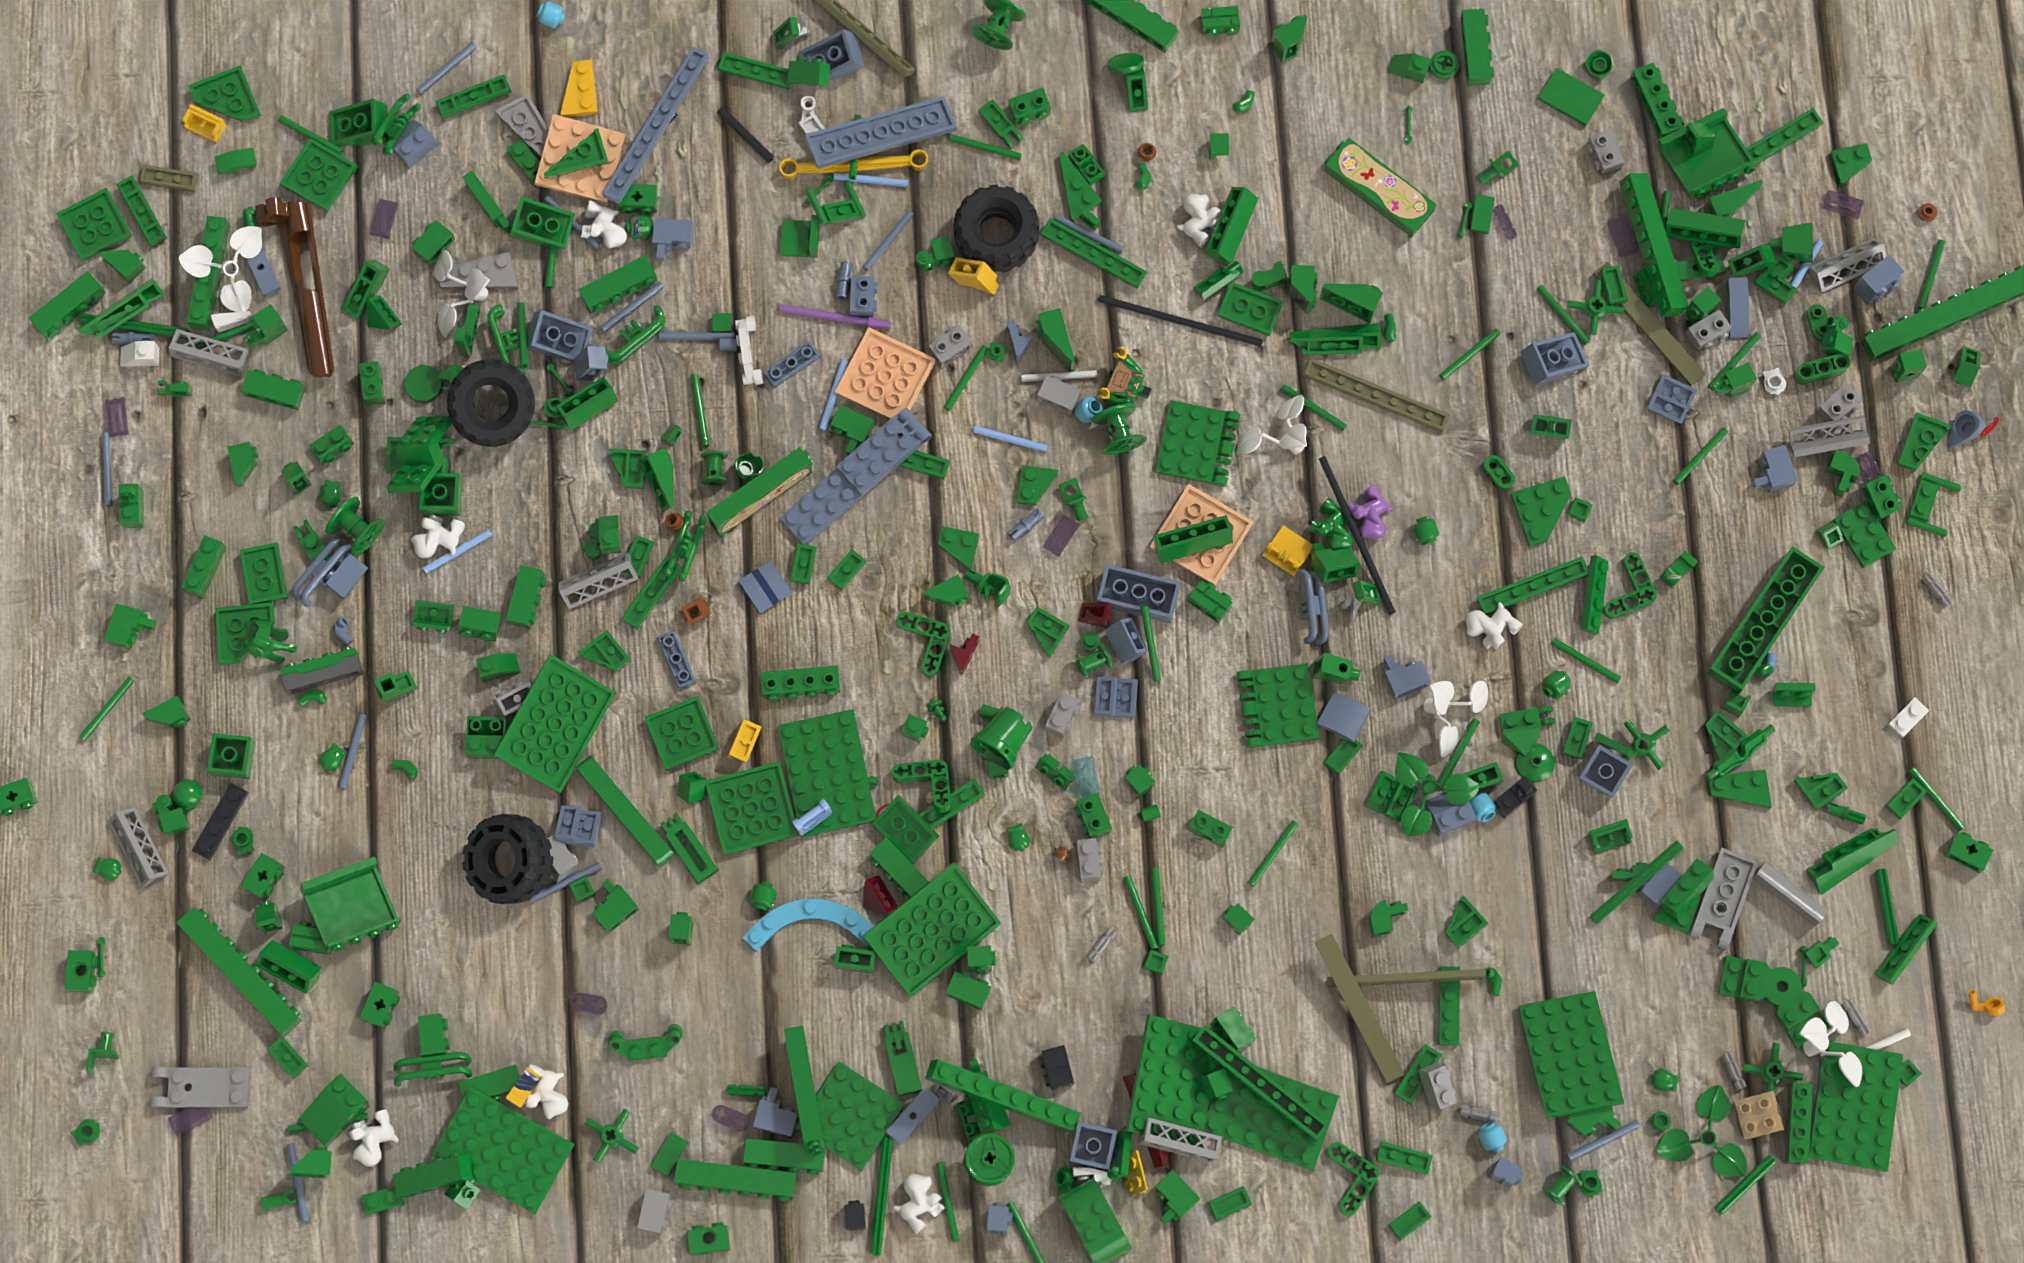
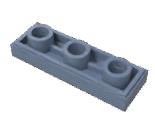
M261 248L257 256L246 258L264 297L281 290L263 248Z
M808 341L769 367L763 374L772 387L776 388L819 359L820 355L811 342ZM790 362L795 363L793 366L788 365Z
M675 630L658 636L657 640L678 689L681 690L697 683ZM675 657L680 658L677 662H674L673 659Z
M925 1087L888 1128L886 1133L902 1145L940 1102V1099ZM915 1113L917 1115L916 1119L914 1120L909 1118L910 1114Z

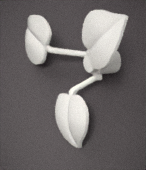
M248 226L235 231L230 238V246L237 251L232 261L226 260L222 265L211 263L213 259L212 252L202 245H196L186 250L179 256V261L189 274L196 277L209 275L210 266L221 268L225 275L230 276L231 283L221 289V302L232 311L245 312L250 306L251 289L243 280L234 283V275L237 274L239 269L236 263L239 253L245 258H253L259 254L262 248V229L260 227Z
M442 250L435 263L434 274L436 279L444 281L447 277L467 286L465 296L468 299L454 302L450 305L445 303L441 307L438 315V326L441 334L447 338L457 319L454 307L467 303L473 304L474 301L485 302L488 297V290L485 286L490 280L476 268L469 272L466 282L449 274L453 266L451 255L448 251Z
M1303 395L1289 399L1280 407L1278 417L1281 420L1286 419L1289 431L1285 433L1280 441L1265 433H1261L1260 428H1253L1240 438L1236 454L1253 452L1259 447L1263 437L1279 444L1282 449H1289L1294 455L1302 452L1304 447L1307 446L1306 426L1304 424L1292 426L1290 419L1296 418L1301 413L1304 406Z
M1439 681L1429 685L1433 698L1429 697L1425 700L1424 711L1435 714L1434 718L1439 719L1446 725L1441 728L1439 734L1440 759L1447 757L1458 743L1457 728L1451 726L1441 715L1446 713L1448 705H1471L1472 712L1478 713L1482 711L1488 700V687L1484 681H1476L1471 686L1469 692L1470 701L1450 702L1454 695V687L1451 682Z
M1832 1001L1825 1006L1824 1010L1825 1018L1832 1028L1827 1031L1826 1025L1819 1018L1809 1020L1800 1031V1035L1808 1040L1803 1044V1048L1810 1057L1819 1053L1821 1056H1840L1841 1058H1839L1838 1063L1842 1073L1855 1087H1858L1862 1077V1066L1857 1056L1852 1052L1844 1054L1843 1052L1825 1051L1829 1045L1828 1035L1834 1032L1835 1029L1840 1034H1843L1849 1026L1848 1016L1844 1008L1838 1002Z

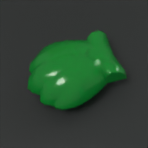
M566 396L547 399L543 405L544 412L552 418L560 417L556 405L566 400Z
M325 480V486L319 496L322 504L330 507L340 502L341 482Z
M333 743L331 748L320 755L319 763L322 765V769L334 771L340 766L343 757L347 753L336 743Z
M1022 823L1006 828L1008 844L1011 849L1023 852L1025 848L1029 847L1030 837L1023 829Z
M238 827L237 830H234L231 840L238 849V855L254 851L252 830L247 827Z
M98 857L93 873H98L104 879L112 881L117 879L118 875L122 873V866L116 859Z
M1659 1068L1651 1075V1083L1659 1091L1671 1090L1676 1092L1680 1076L1673 1075L1664 1068Z
M86 1119L79 1124L76 1130L71 1132L79 1147L99 1137L101 1132L99 1129L100 1124L93 1119Z
M1066 1165L1063 1168L1061 1167L1055 1175V1183L1058 1186L1057 1194L1066 1193L1071 1190L1070 1187L1074 1180V1174L1072 1169Z
M1581 1170L1580 1180L1582 1185H1579L1580 1191L1589 1197L1598 1195L1602 1190V1183L1597 1176L1598 1171Z

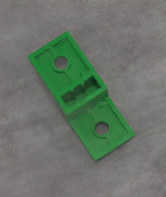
M420 416L414 420L395 446L401 467L386 486L388 493L424 491L444 463L438 442L452 424L449 416Z

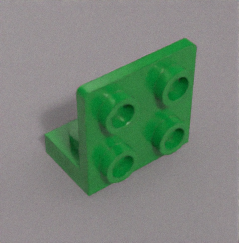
M812 215L811 221L783 220L781 256L818 258L820 222L817 215Z

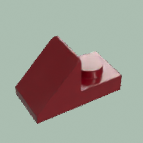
M973 633L970 638H966L962 648L965 650L950 644V649L960 674H964L979 643V636Z

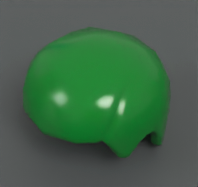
M752 452L741 454L735 459L734 470L739 478L749 481L763 472L765 464L761 456H755Z
M184 779L174 787V804L178 808L181 807L184 811L196 809L202 800V787L194 780Z

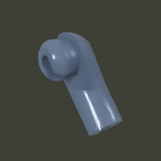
M340 617L335 623L334 633L346 646H349L353 639L347 634L348 620L345 617Z

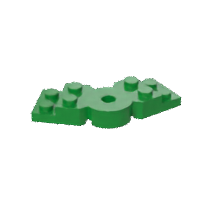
M1725 956L1718 994L1754 1003L1765 999L1770 1005L1775 1006L1774 1016L1796 1049L1808 1041L1800 1035V1031L1809 1020L1819 1018L1826 1025V1029L1830 1028L1819 1011L1821 1009L1809 992L1802 991V982L1796 972L1786 967H1777L1771 970L1765 962ZM1777 983H1782L1785 986V992H1780L1777 989Z

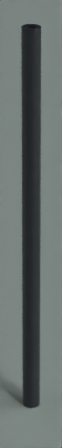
M1100 295L1098 300L1100 303L1261 347L1263 342L1262 339Z
M1323 456L1319 458V462L1388 614L1391 615L1396 611L1327 458Z

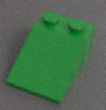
M373 98L329 111L330 142L338 147L372 144L373 136L388 114V106ZM386 131L382 136L383 141L389 140Z
M521 196L509 237L528 243L565 249L575 213Z
M1324 284L1320 299L1370 324L1381 303L1383 292L1378 287L1367 284Z
M1061 309L1038 313L1035 327L1038 338H1042L1043 344L1069 372H1074L1075 359Z
M340 1073L325 1086L300 1116L299 1121L326 1147L360 1114L368 1109L370 1105L367 1099Z

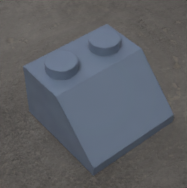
M412 119L394 144L393 150L394 154L411 169L438 145L434 136L422 124Z
M1447 792L1425 800L1426 810L1432 814L1433 825L1439 837L1476 821L1477 817L1470 802L1462 805L1451 804L1446 799Z

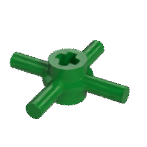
M1595 280L1593 297L1589 298L1586 302L1568 300L1567 308L1585 310L1586 314L1591 317L1590 335H1597L1598 320L1605 313L1624 315L1625 307L1607 305L1606 301L1601 298L1602 280Z
M1630 719L1626 721L1624 725L1634 737L1632 742L1633 748L1631 749L1634 751L1633 757L1637 754L1639 756H1648L1658 770L1664 767V764L1655 754L1654 750L1656 747L1655 741L1670 731L1668 727L1664 725L1651 735L1647 733L1640 734ZM1640 740L1649 741L1650 744L1647 745L1649 747L1647 750L1639 748ZM1624 755L1621 756L1623 759H1625V760H1627V761L1630 760V758H1628V757H1626V756H1624Z
M1776 1042L1772 1043L1770 1061L1764 1063L1763 1066L1743 1064L1744 1072L1761 1074L1763 1080L1767 1082L1766 1093L1775 1092V1084L1781 1082L1783 1078L1803 1080V1073L1786 1071L1783 1065L1778 1062L1780 1043ZM1772 1068H1774L1773 1071L1777 1073L1774 1076H1772V1073L1769 1072V1070H1771Z
M624 1108L615 1124H608L606 1126H602L587 1118L584 1125L600 1133V1140L602 1142L600 1149L593 1158L595 1162L600 1164L608 1149L618 1147L619 1145L633 1154L637 1153L639 1147L624 1139V1133L621 1129L631 1113ZM615 1131L616 1138L614 1140L611 1138V1141H609L608 1133Z

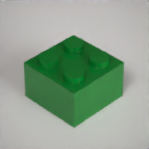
M213 733L207 772L211 776L250 779L255 749L253 738Z

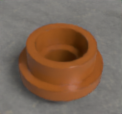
M1151 143L1140 145L1138 148L1139 158L1143 161L1153 160L1156 156L1155 146ZM1148 150L1150 151V154L1145 155L1144 151Z
M1925 203L1920 206L1918 215L1921 220L1930 222L1936 218L1937 209L1933 204ZM1925 210H1930L1931 214H1927Z
M679 513L668 514L665 518L666 528L670 531L679 530L683 525V517Z
M1059 846V848L1054 847L1053 849L1055 851L1053 856L1067 862L1068 858L1072 857L1069 854L1070 850L1063 846Z

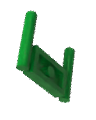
M845 181L844 186L851 200L824 204L820 206L812 188L809 187L805 190L822 226L866 216L850 181Z
M1923 472L1906 524L1946 537L1948 530L1927 522L1939 486L1956 492H1960L1962 486Z

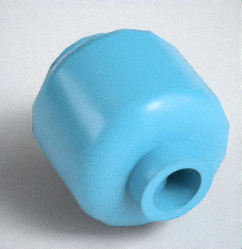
M546 1L545 4L541 3L536 17L539 18V23L555 28L557 24H562L565 14H562V6Z
M1092 396L1082 399L1075 406L1076 417L1086 424L1092 423V417L1103 410L1101 402Z
M1477 793L1470 800L1477 821L1487 822L1494 817L1496 805L1488 794Z
M1489 1122L1480 1127L1478 1138L1484 1150L1493 1151V1153L1501 1151L1504 1148L1503 1145L1507 1142V1137L1501 1125Z

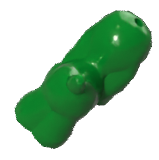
M1328 497L1318 512L1329 517L1323 522L1314 519L1308 527V531L1312 533L1317 532L1322 536L1327 535L1329 537V549L1332 548L1333 551L1351 548L1353 538L1343 527L1346 523L1343 512Z

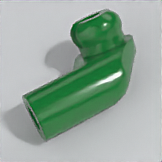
M1247 90L1243 100L1233 103V111L1242 113L1250 110L1255 92Z
M1142 163L1137 166L1141 175L1139 180L1135 182V187L1138 190L1146 189L1152 179L1146 163Z
M253 207L245 208L242 212L245 227H258L252 219V216L256 214Z
M1388 313L1384 316L1385 329L1383 336L1385 340L1393 342L1396 339V324L1393 314Z
M310 690L297 700L304 707L311 701L324 704L327 701V697L323 691Z
M392 761L393 770H404L407 773L408 779L413 780L417 778L418 769L411 761Z
M1488 967L1485 969V977L1491 983L1490 995L1499 996L1502 977L1494 968Z

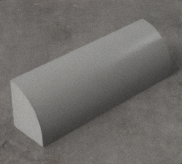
M1766 862L1763 863L1753 876V879L1814 926L1819 924L1828 912L1825 907Z

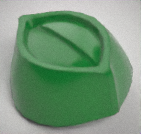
M1600 49L1589 54L1586 59V68L1597 82L1606 77L1614 66L1612 57Z

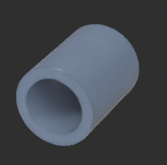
M720 338L719 350L737 352L736 338Z

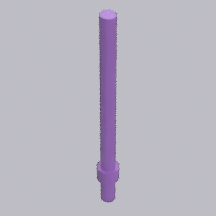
M780 305L779 312L865 325L872 329L876 327L891 329V322L877 320L875 317L863 318L788 305Z

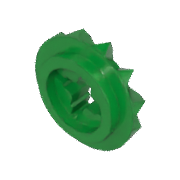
M1441 50L1431 57L1430 70H1432L1434 76H1438L1441 79H1449L1456 75L1459 69V60L1454 53ZM1446 59V64L1449 67H1446L1443 71L1442 65L1439 64H1442L1443 61Z

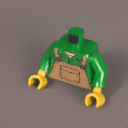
M1117 347L1121 354L1119 355L1115 352L1113 356L1121 358V361L1118 360L1107 388L1098 389V391L1102 392L1103 396L1098 395L1096 398L1098 400L1104 399L1113 406L1126 403L1134 404L1138 395L1148 399L1152 388L1143 385L1145 377L1143 371L1127 354L1126 348Z

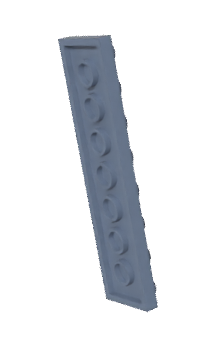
M942 96L805 134L804 138L816 168L820 169L956 131L957 126L945 97Z

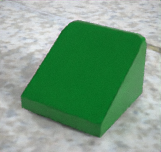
M670 425L660 440L672 447L682 434L680 426Z
M1829 522L1816 530L1827 549L1844 541L1839 525L1835 522Z
M988 761L990 779L1008 778L1007 769Z

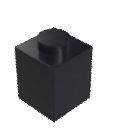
M860 1200L848 1201V1205H844L846 1231L866 1229L864 1203H860Z

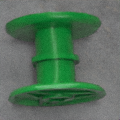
M984 0V5L992 12V15L988 17L987 25L975 24L972 26L971 33L979 41L1000 50L1012 49L1013 42L1004 32L1009 29V21H1023L1026 18V13L1017 4L1009 0Z
M1135 404L1116 405L1102 410L1092 417L1091 421L1097 425L1108 424V435H1111L1113 440L1102 449V454L1116 455L1128 452L1147 441L1146 436L1141 434L1131 435L1129 431L1131 426L1127 423L1126 418L1136 411ZM1113 427L1116 428V433H1115V435H1114V432H1113Z
M352 497L343 503L332 515L325 529L327 534H334L343 528L347 536L351 535L355 538L351 547L352 556H358L366 551L376 541L385 526L384 519H376L367 524L363 521L364 518L362 516L358 517L356 515L360 504L358 497Z
M994 1133L976 1137L969 1144L965 1156V1167L969 1176L975 1182L984 1186H996L1004 1182L1010 1176L1015 1163V1154L1011 1144L1003 1136ZM987 1156L995 1158L992 1164L989 1161H985Z

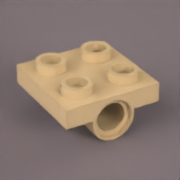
M1774 1091L1734 1101L1744 1140L1784 1130L1781 1120L1783 1119L1782 1110L1779 1103L1776 1102Z

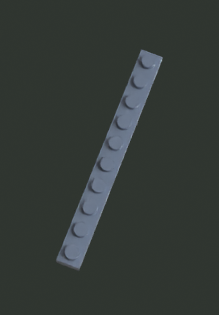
M692 47L603 191V197L618 204L621 203L707 63L709 54Z

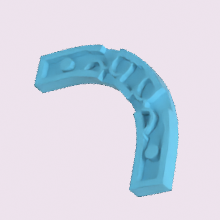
M804 899L784 904L770 911L742 938L757 952L776 932L787 925L800 920L822 919L845 928L868 948L870 945L862 935L870 930L873 925L859 913L840 903L823 899Z

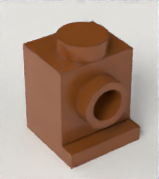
M704 596L682 606L683 611L680 612L684 621H688L690 625L712 613ZM693 607H697L699 609V612L697 614H694L692 612Z

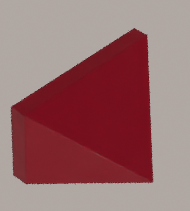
M1082 603L1078 621L1107 628L1112 603Z
M880 875L867 879L864 883L863 907L881 914H887L898 907Z

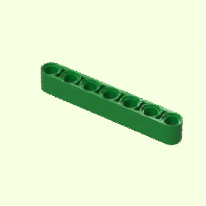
M591 755L575 767L659 867L675 855Z

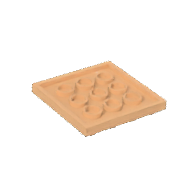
M553 114L534 185L607 205L608 199L603 197L602 193L616 172L626 134ZM599 129L608 164L547 179L544 178L543 174L548 171V168L561 160L580 141L586 139L593 133V130Z
M868 327L835 393L890 420L906 407L911 410L936 363V359Z
M1188 484L1158 534L1227 515L1233 529L1232 544L1171 560V562L1202 580L1209 581L1216 586L1254 524V521ZM1153 540V542L1151 543L1149 549H1151V550H1153V551L1155 552V549H1154V540Z

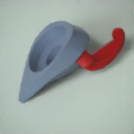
M1966 410L1959 412L1952 423L1949 448L1959 446L1978 435L1986 436L1997 426L1999 417H1995L1994 422L1985 428L1984 420L1977 413Z

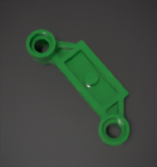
M672 1024L667 1028L665 1036L629 1040L624 1039L622 1032L614 1030L608 1035V1044L612 1051H617L626 1056L628 1061L667 1057V1052L679 1044L683 1030L680 1025Z

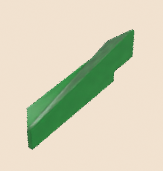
M151 278L77 328L79 333L103 337L149 307V302L165 294L155 279Z
M1379 323L1289 332L1290 342H1294L1301 348L1305 355L1363 353V348L1381 349V329Z
M1871 828L1821 854L1824 862L1806 869L1818 892L1824 894L1897 844L1896 830L1891 829L1888 832H1879L1878 829Z

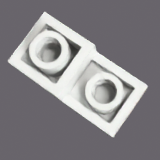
M1073 1168L1074 1178H1078V1181L1089 1180L1090 1176H1093L1095 1181L1099 1183V1186L1111 1185L1110 1182H1113L1105 1171L1093 1168Z

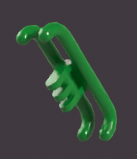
M408 93L402 95L394 103L372 138V144L378 146L383 142L382 136L385 131L391 136L382 150L385 156L393 154L394 144L411 117L421 109L420 104H414L406 113H402L395 118L401 106L410 99V94Z
M498 304L489 310L487 319L501 360L510 363L507 353L519 349V343H515L519 341V336H514L518 334L517 329H512L500 333L497 320L504 316L505 311L503 306ZM519 365V366H515V367H517L524 375H526V372L524 371L523 368L520 367V365Z
M659 305L654 307L657 318L643 330L632 320L630 323L634 327L633 330L627 324L625 329L629 332L628 334L622 329L619 331L627 343L616 352H611L605 348L608 354V363L619 364L664 328L666 320L664 312Z
M690 510L684 513L683 525L679 530L667 567L664 570V576L670 577L678 557L685 559L678 577L681 582L685 581L688 576L707 519L705 515H700L692 539V534L687 532L692 517Z
M450 1052L400 1059L393 1065L394 1072L399 1073L401 1067L419 1064H421V1070L398 1074L394 1078V1085L399 1087L404 1080L429 1079V1077L437 1078V1076L444 1077V1075L460 1073L470 1078L473 1075L470 1068L466 1066L443 1067L441 1062L464 1060L466 1064H470L472 1058L465 1052Z

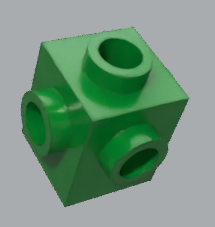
M469 1180L449 1186L444 1195L467 1210L476 1199L480 1189L475 1186L476 1181Z

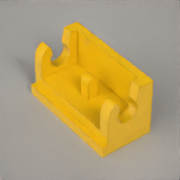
M190 104L182 120L185 122L184 128L215 143L218 142L227 127L222 118Z
M743 719L727 754V758L737 759L740 763L747 762L761 726Z

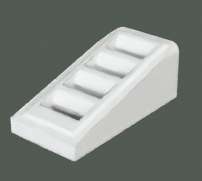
M250 311L211 315L218 333L231 330L254 320Z

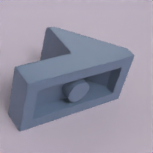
M1015 320L1007 321V329L1016 362H1018L1031 345L1034 334L1022 336L1020 326L1015 324Z

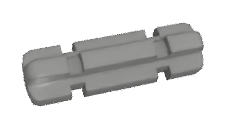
M1931 573L1926 574L1922 581L1925 585L1928 584V589L1936 599L1940 600L1939 603L1942 607H1947L1951 604L1952 599L1945 595V590L1938 581L1934 580L1935 578Z
M1108 928L1105 931L1104 936H1101L1094 945L1093 950L1087 954L1088 960L1093 963L1097 961L1099 954L1101 955L1110 944V940H1113L1116 936V932L1113 929Z
M1853 1000L1845 1001L1842 1006L1845 1011H1848L1847 1014L1854 1026L1858 1027L1857 1031L1860 1036L1868 1034L1870 1028L1867 1024L1865 1025V1020L1858 1008L1854 1007L1855 1003Z
M1733 1053L1723 1054L1722 1059L1727 1064L1726 1068L1731 1080H1734L1733 1085L1735 1089L1741 1090L1745 1088L1746 1083L1741 1078L1742 1074L1737 1063L1734 1062Z
M1464 1104L1460 1107V1116H1470L1472 1119L1485 1122L1489 1120L1488 1122H1494V1124L1498 1121V1112H1488L1486 1109L1473 1106L1469 1108V1105Z

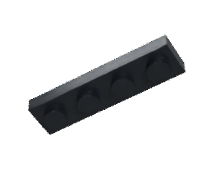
M230 783L192 850L194 853L211 861L248 796V791Z

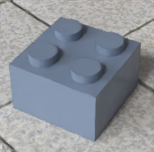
M1888 255L1865 273L1853 289L1867 305H1870L1872 302L1876 304L1884 297L1883 295L1887 291L1890 293L1898 286L1897 284L1902 280L1901 276L1904 270Z
M1598 745L1579 779L1614 798L1633 764L1603 746Z
M1078 1122L1070 1164L1108 1172L1117 1130Z

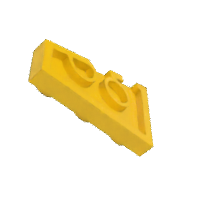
M592 60L574 61L560 116L575 117L598 114Z

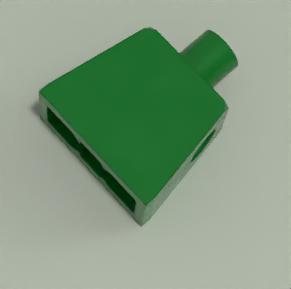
M1813 223L1782 228V238H1771V249H1782V258L1785 260L1813 263Z
M1323 653L1315 660L1312 675L1314 679L1344 684L1349 679L1358 681L1360 677V670L1352 668L1351 660L1328 653Z

